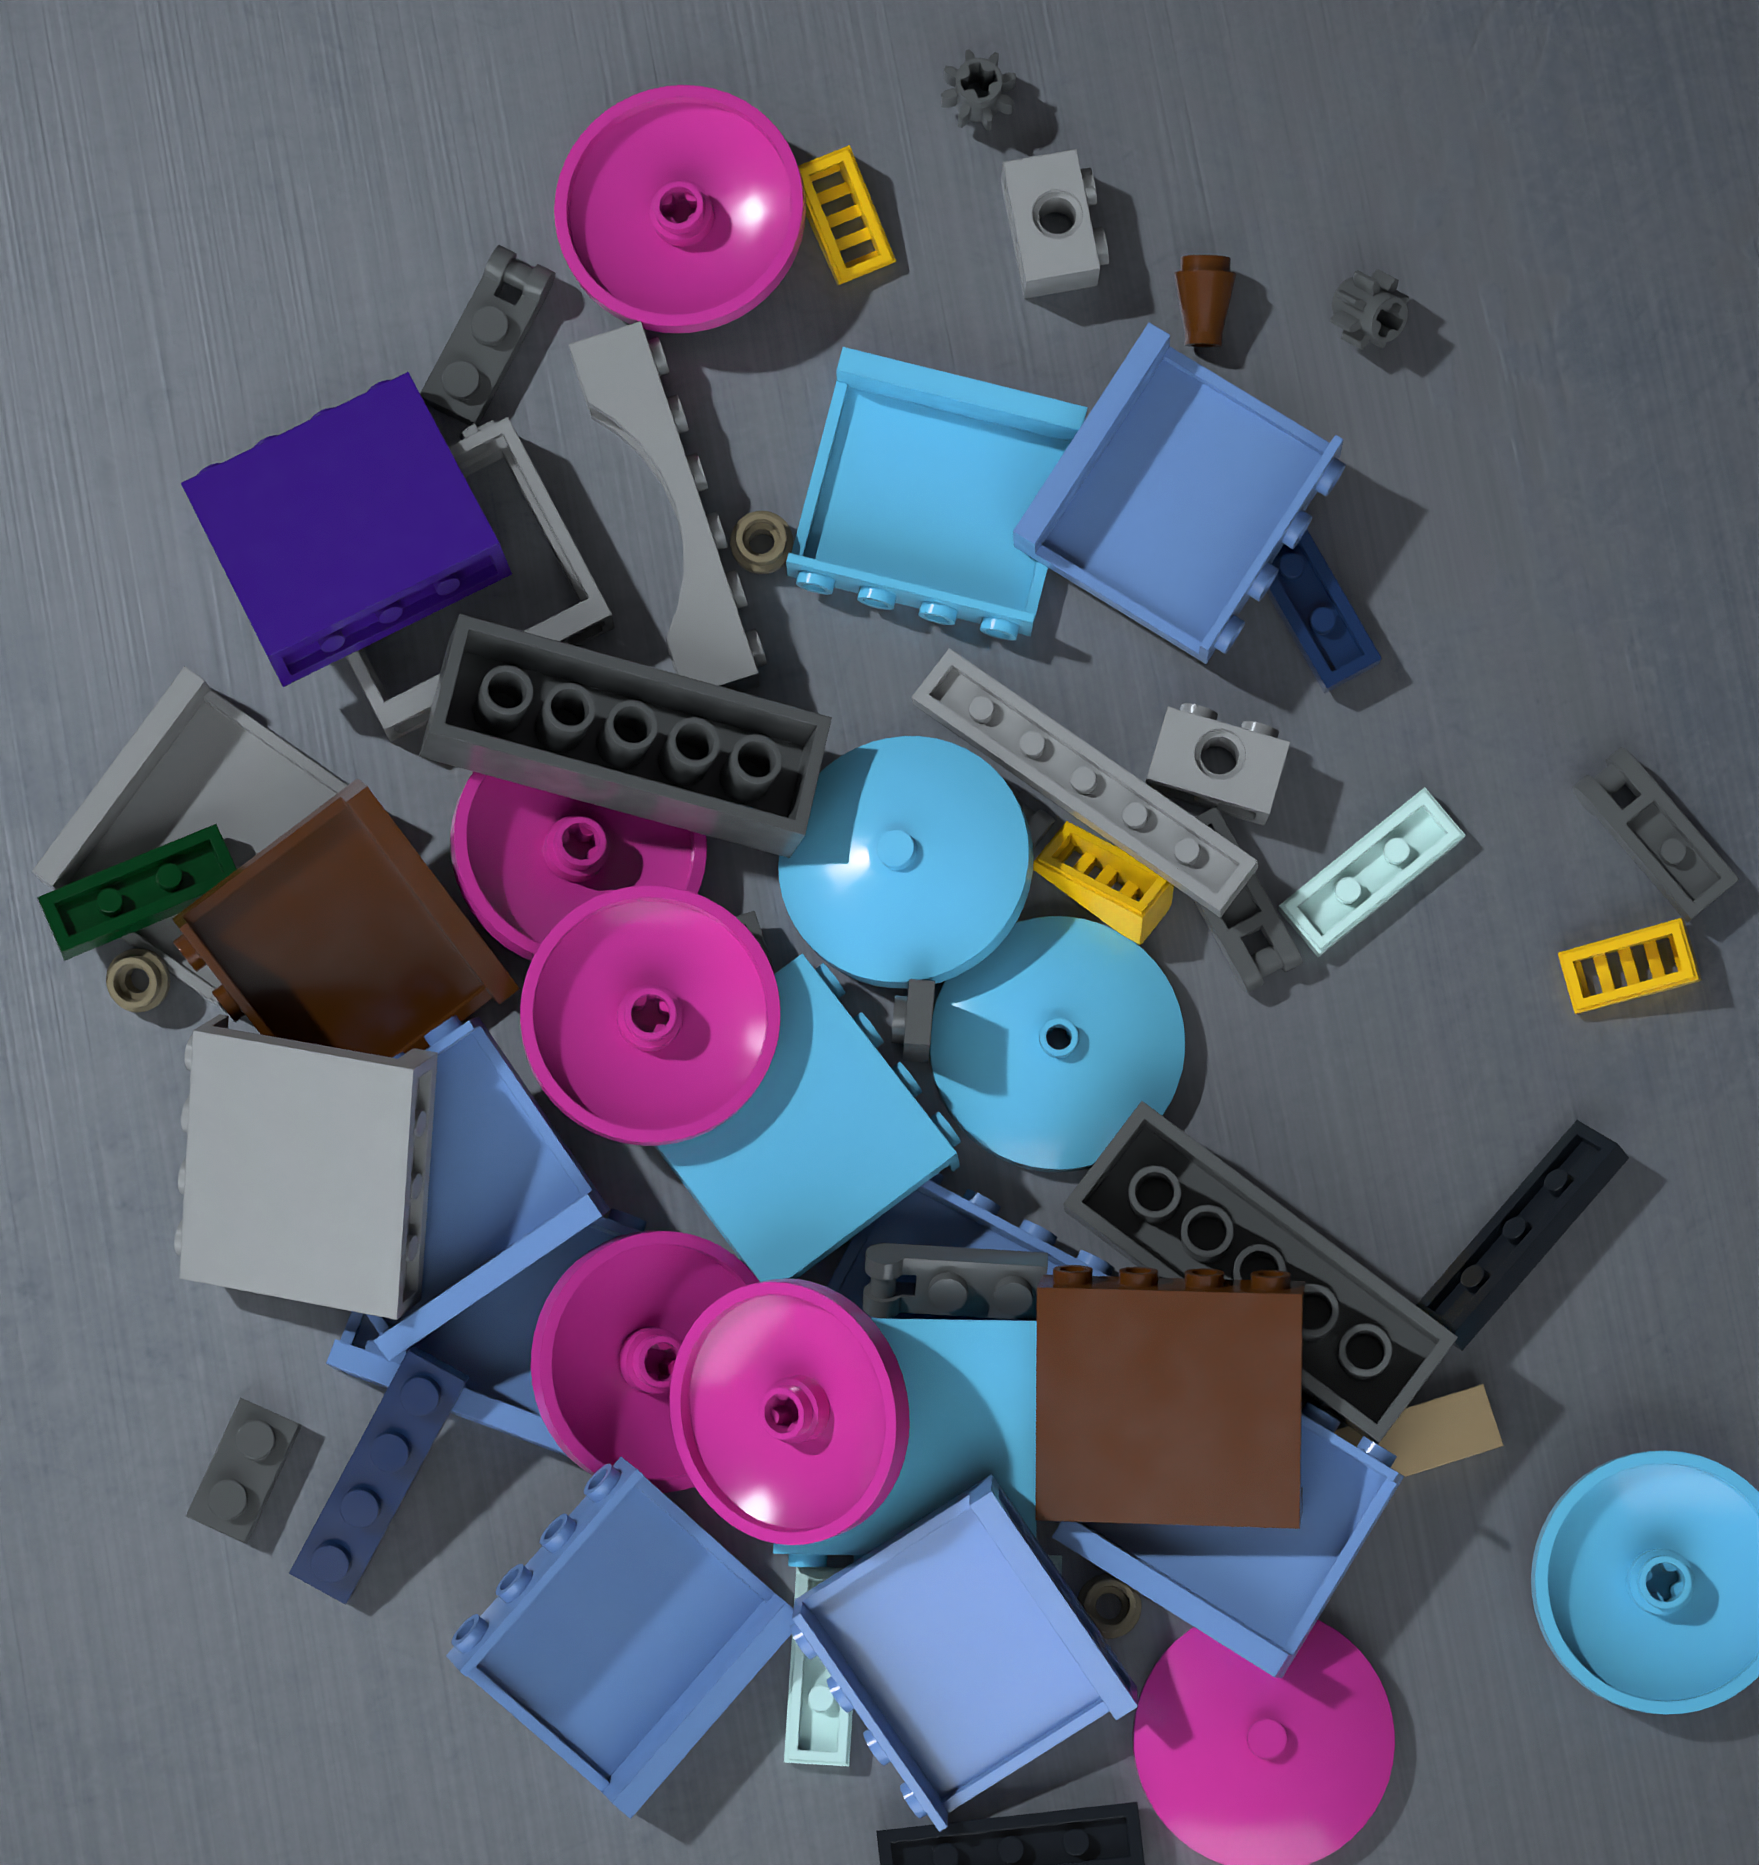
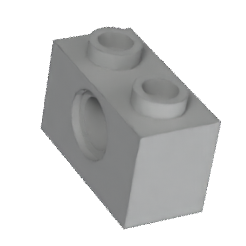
M1077 149L1003 162L1001 184L1024 299L1097 286L1100 265L1109 264V255L1103 227L1092 228L1088 206L1097 204L1096 187L1091 167L1080 169ZM1049 213H1061L1071 220L1073 227L1065 233L1053 234L1042 227L1040 220Z
M1182 703L1180 710L1168 706L1145 783L1165 797L1209 810L1217 806L1220 813L1265 826L1272 808L1290 742L1279 739V731L1262 723L1243 721L1241 727L1217 721L1218 713L1204 706ZM1210 747L1225 748L1232 754L1235 760V768L1225 774L1212 773L1203 765L1201 753Z

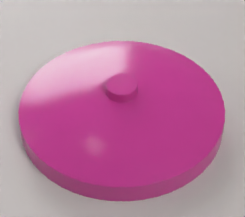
M695 85L664 86L649 89L618 102L596 118L580 135L570 150L559 175L554 203L555 227L562 254L572 274L582 289L601 308L628 324L641 321L645 330L676 334L694 333L713 329L742 317L758 306L776 289L788 273L802 241L806 219V196L799 167L789 144L778 128L757 108L730 93L714 88Z
M473 771L462 790L454 811L450 832V852L452 867L460 892L479 923L506 948L532 961L537 949L551 929L576 907L596 896L620 888L639 885L675 887L698 894L705 873L707 838L704 834Z
M660 885L624 887L606 892L579 905L564 916L544 938L533 956L522 988L520 1004L521 1037L526 1058L542 1090L566 1116L578 1125L604 1138L625 1144L641 1146L674 1144L708 1133L726 1122L749 1101L760 1086L773 1059L779 1038L780 999L778 986L769 960L759 942L743 923L722 906L706 897L675 887Z
M650 1230L618 1236L598 1245L579 1258L562 1275L546 1299L537 1321L531 1349V1376L540 1415L557 1445L574 1463L593 1476L602 1466L606 1464L613 1466L620 1457H623L662 1493L682 1491L695 1487L681 1462L672 1432L669 1397L674 1364L686 1334L704 1310L733 1290L759 1283V1280L750 1269L735 1255L707 1239L681 1232Z
M773 1279L743 1286L722 1296L704 1310L686 1334L679 1349L671 1378L669 1399L672 1432L681 1462L691 1482L702 1498L721 1518L738 1530L762 1541L782 1545H804L823 1541L853 1529L869 1518L881 1506L893 1489L905 1460L910 1428L909 1403L903 1374L897 1358L880 1329L862 1309L844 1295L818 1283L801 1279Z
M1317 1620L1283 1678L1271 1676L1195 1627L1191 1628L1175 1640L1161 1655L1145 1680L1138 1698V1707L1134 1713L1132 1742L1136 1771L1148 1802L1162 1823L1189 1848L1223 1865H1309L1325 1858L1350 1841L1365 1826L1375 1812L1384 1795L1391 1775L1395 1751V1729L1387 1694L1370 1662L1348 1638L1333 1627Z

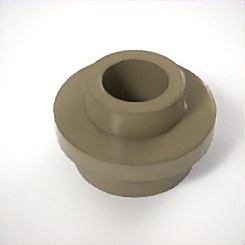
M769 511L751 512L743 516L732 530L730 538L732 555L742 568L751 573L769 574L775 572L786 564L788 553L792 552V531L787 522L775 513ZM760 534L768 535L774 541L773 548L767 553H756L750 547V542L755 536Z
M133 948L120 953L112 960L107 970L106 985L108 992L114 1002L127 1011L146 1012L157 1007L164 1001L170 989V973L166 963L158 954L148 949ZM135 968L144 970L149 977V985L145 991L137 989L132 983L131 975Z
M1109 1573L1100 1574L1088 1580L1081 1588L1077 1597L1104 1639H1114L1127 1634L1135 1627L1141 1615L1142 1604L1139 1592ZM1103 1594H1113L1120 1601V1613L1113 1619L1103 1618L1097 1612L1096 1603Z

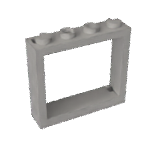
M506 417L497 423L491 420L478 428L475 424L466 428L459 436L461 441L449 446L464 477L502 458L505 459L580 603L524 632L579 647L614 629L612 613L509 418ZM362 648L346 656L389 742L428 723L440 674L389 699L364 649Z

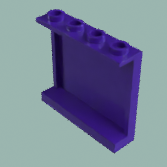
M409 372L392 380L378 382L366 393L337 407L323 409L310 420L280 435L266 437L260 440L253 448L223 463L211 464L203 468L196 476L181 483L283 687L512 575L495 533Z

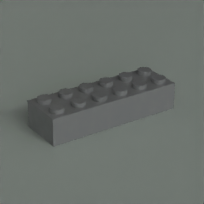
M459 614L447 644L419 757L790 858L806 834L832 717Z
M1143 1101L1140 1102L1063 1204L1064 1210L1068 1215L1137 1267L1157 1269L1158 1278H1185L1186 1270L1207 1268L1224 1271V1279L1251 1280L1252 1272L1278 1270L1289 1272L1291 1274V1281H1305L1303 1299L1302 1391L1361 1436H1365L1376 1444L1381 1442L1458 1338Z

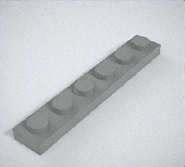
M950 648L911 697L914 706L1220 918L1258 869V860Z

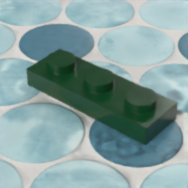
M214 824L37 898L65 961L179 914L232 874L237 868L217 824Z

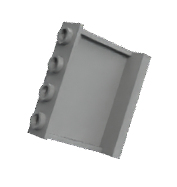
M184 666L32 872L42 883L52 890H56L214 824H217L233 862L238 869L348 785L211 690L204 679ZM176 915L121 937L122 940L134 948H144L158 954L166 963L170 974L226 1013V1010L212 993V991L222 985L207 965L196 972L173 943L175 939L183 934L172 920Z
M221 1014L194 1029L187 1042L184 1058L186 1069L191 1071L190 1093L184 1103L181 1115V1126L183 1131L187 1133L186 1158L181 1164L178 1175V1189L181 1194H184L183 1219L177 1227L174 1241L175 1252L181 1256L179 1279L397 1320L421 1301L438 1053L413 1048L397 1059L228 1029L229 1016Z

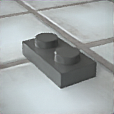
M909 979L908 996L895 995L891 1043L904 1044L903 1061L928 1063L935 981Z
M240 1397L186 1517L247 1544L302 1425Z

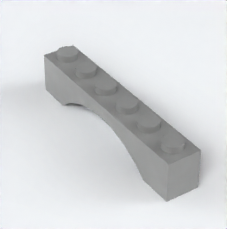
M639 321L570 343L569 348L572 362L591 419L618 435L645 461L664 488L678 520L683 542L684 574L677 610L666 636L668 652L675 673L739 692L759 687L757 668L767 665L766 657L756 628L744 631L737 609L747 606V601L736 570L724 572L717 550L728 547L717 511L708 514L704 512L698 492L708 489L706 477L698 454L685 455L679 434L689 431L678 395L666 398L659 376L669 373V368L659 338L655 337L647 340L642 323Z

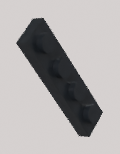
M1576 1120L1416 1306L1456 1335L1458 1338L1453 1345L1463 1351L1629 1159L1627 1154L1618 1143Z
M1138 1802L949 1822L948 1827L940 1832L934 1824L876 1831L880 1865H1145Z

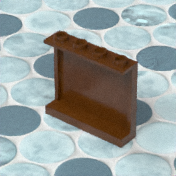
M358 778L172 918L183 933L173 943L196 972L207 965L222 984L212 993L235 1023L246 1015L261 1035L393 1058L401 1052L406 1054L413 1048L420 1050L428 1048L429 1044L424 1036L451 1017L457 1015L462 1022L493 998L498 1004H501L520 989L368 786Z
M1081 1265L1057 1266L1053 1268V1275H1043L1037 1286L1036 1520L1300 1529L1303 1513L1301 1455L1303 1299L1305 1281H1291V1274L1289 1272L1278 1270L1252 1272L1251 1280L1224 1279V1271L1207 1268L1186 1270L1185 1278H1158V1270L1149 1267L1119 1269V1277L1093 1276V1269L1091 1267Z

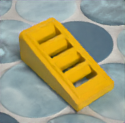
M850 145L798 166L806 196V217L838 286L897 262ZM840 171L844 183L816 194L812 182ZM850 194L854 202L853 206L825 216L821 205ZM857 217L861 218L865 228L835 240L831 228ZM871 240L875 251L844 263L840 251Z
M1068 821L1065 822L1033 861L1034 871L1115 931L1139 945L1143 944L1172 905L1174 885L1119 847ZM1075 850L1082 857L1072 868L1064 864V862ZM1097 866L1102 871L1093 879L1088 875ZM1116 882L1123 885L1120 891L1112 888Z
M1682 918L1558 952L1575 1014L1702 981L1685 920ZM1669 938L1678 972L1667 975L1657 944L1658 940ZM1639 945L1644 946L1653 978L1641 982L1631 948ZM1618 951L1628 985L1618 989L1615 987L1606 955ZM1590 958L1594 960L1603 992L1593 996L1590 994L1581 963L1582 960Z

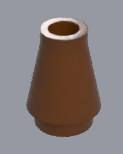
M1188 255L1181 257L1180 271L1174 272L1185 330V346L1201 348L1222 346L1224 325L1236 279V273L1230 272V257L1218 255Z

